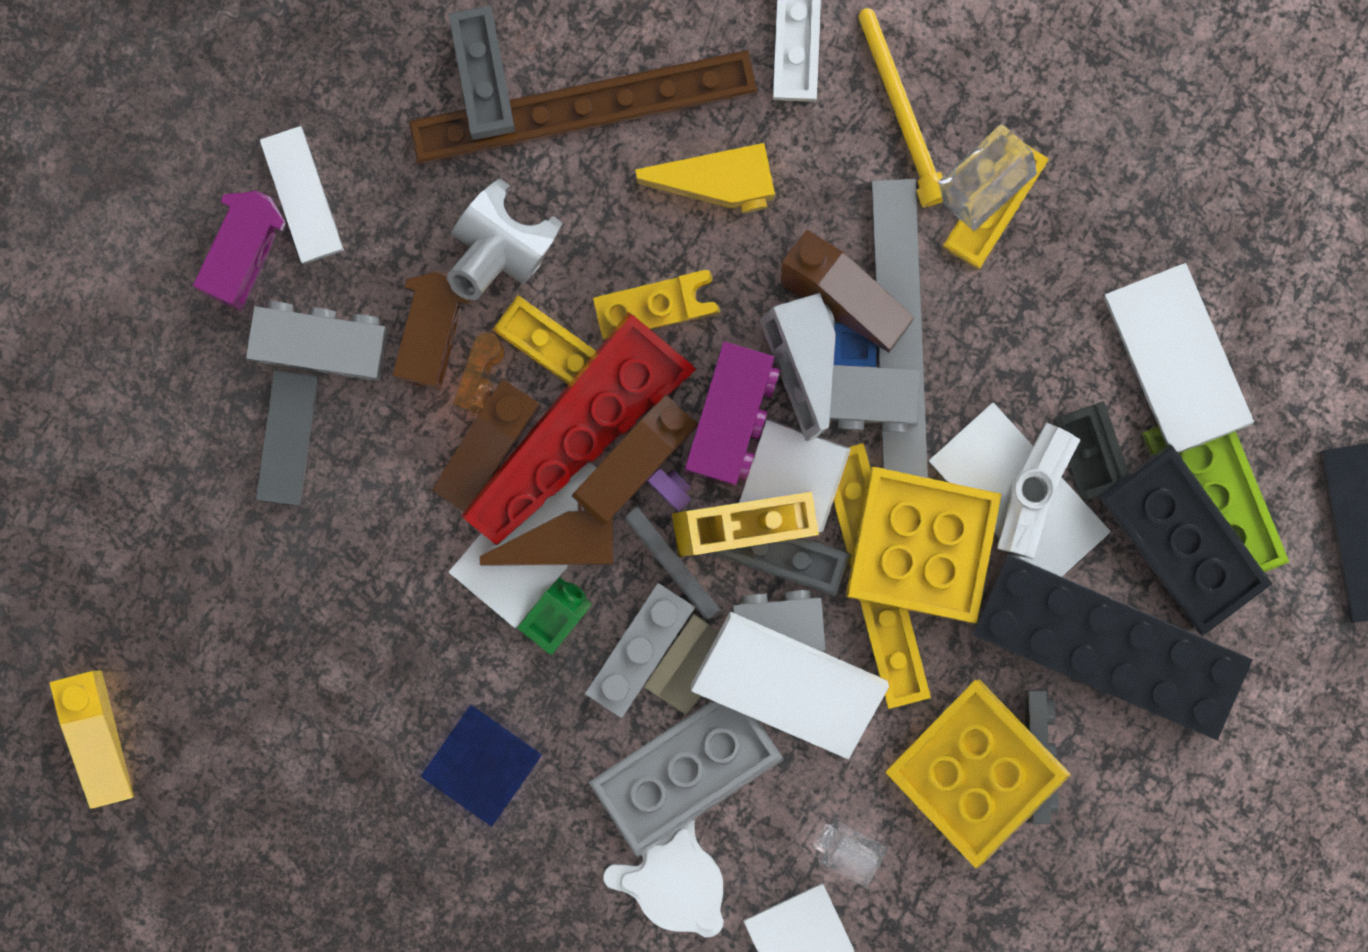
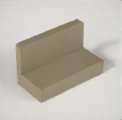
M694 614L644 687L683 714H689L701 697V695L691 691V683L719 631Z

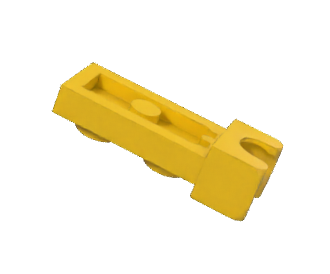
M702 270L681 275L677 278L594 297V305L603 341L608 338L628 312L633 314L650 330L720 314V308L715 302L700 303L696 300L698 288L712 282L711 271Z

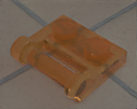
M485 332L476 337L453 403L459 411L476 416L478 408H483L491 397L494 384H491L488 378L492 366L499 365L505 358L504 347L493 333Z

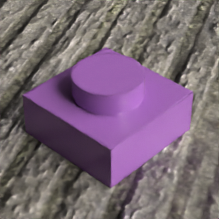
M659 469L648 480V484L677 512H681L690 503L691 498L686 492L691 486L673 469L668 474Z

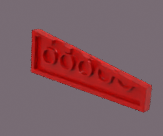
M628 312L462 513L461 517L495 545H498L536 512L547 498L560 491L570 482V478L589 461H594L603 453L602 450L621 433L627 432L636 424L635 421L653 405L656 406L665 395H669L696 368L633 314Z

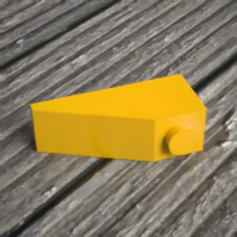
M764 143L635 169L639 185L731 209L741 207L742 213L766 209V201L774 200L775 197Z
M812 492L672 513L678 557L819 535Z
M102 670L90 671L49 682L60 726L90 809L134 798Z

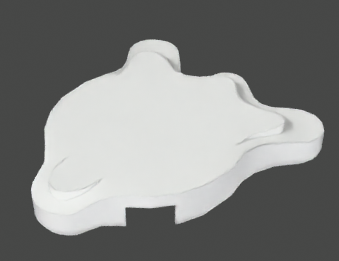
M695 820L643 853V861L640 865L612 864L605 870L603 879L606 886L633 896L638 901L644 914L659 927L675 932H696L703 937H713L721 931L723 927V918L720 911L723 897V878L720 868L713 858L697 842L694 829Z

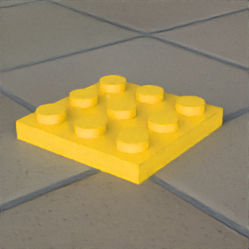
M871 467L845 597L972 624L977 623L1002 494Z
M980 679L974 680L885 772L975 868L981 867L1071 776L1066 768Z

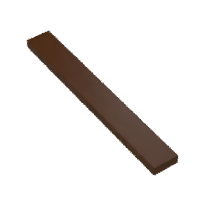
M749 50L511 99L510 105L516 131L512 133L472 140L466 109L408 122L417 164L423 165L757 95L758 91Z

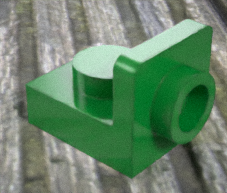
M559 577L518 626V629L552 655L590 609L592 603L577 585L566 582Z

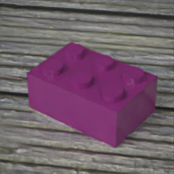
M723 341L685 467V474L731 488L736 487L738 479L746 482L755 455L746 452L750 437L759 440L767 415V411L759 409L763 396L772 397L780 369L772 367L775 356Z

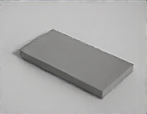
M712 700L588 783L635 856L639 857L784 759L758 720Z

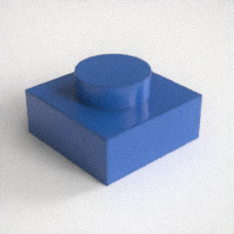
M834 323L836 337L833 365L876 367L877 345L844 324Z

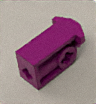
M256 190L223 195L221 203L229 207V210L193 284V287L203 295L240 312L271 250L276 235L274 228L283 231L286 224L272 198Z

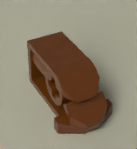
M434 270L406 280L404 288L413 291L414 296L392 376L402 383L441 392L461 315L459 305L470 306L471 299L466 300L458 296L451 289L447 281L448 273Z

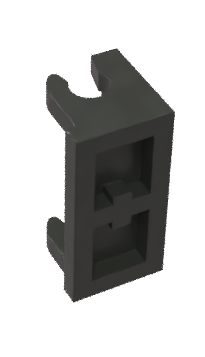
M1104 401L1053 419L1055 426L1080 439L1068 464L1079 496L1083 501L1099 496L1129 473Z

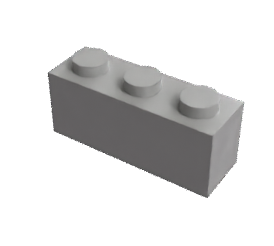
M267 301L266 308L254 306L246 359L251 362L381 382L389 330L385 326L379 325L380 318L353 314V321L335 319L336 311L310 307L309 315L292 312V304L277 301Z
M658 583L585 694L622 718L695 607Z

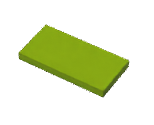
M1159 427L1140 434L1149 457L1166 445ZM1236 431L1179 453L1262 570L1267 572L1289 563L1285 549Z

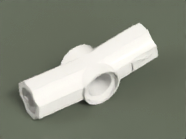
M1045 423L1019 476L1015 478L1012 484L1011 498L996 549L1034 559L1049 503L1052 501L1055 489L1080 442L1079 438L1057 426ZM1028 478H1035L1043 484L1044 495L1037 503L1030 502L1023 496L1022 485Z

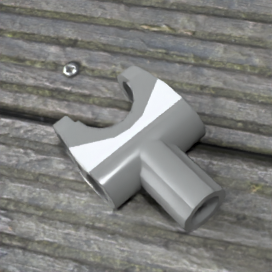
M501 179L493 182L475 198L459 218L451 232L452 236L467 245L469 249L448 272L447 281L451 289L458 296L466 300H477L501 271H504L524 285L541 265L563 224L554 216L548 221L544 220L540 224L532 226L522 225L514 221L504 208V198L511 186Z

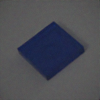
M471 704L420 777L492 827L543 754Z

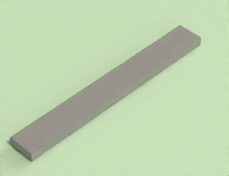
M916 179L873 180L871 182L875 281L914 316V321L890 353L878 346L879 368L921 370L918 426L908 425V433L882 431L881 423L883 469L928 478Z

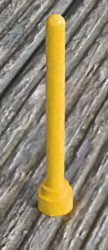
M870 8L862 9L858 16L859 22L920 177L917 181L919 189L916 190L922 208L944 202L955 195L949 179H944L942 173L935 170L875 12Z

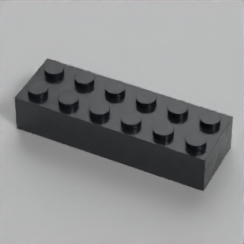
M1007 552L1003 553L981 603L977 623L972 624L969 631L973 636L1217 741L1253 659Z

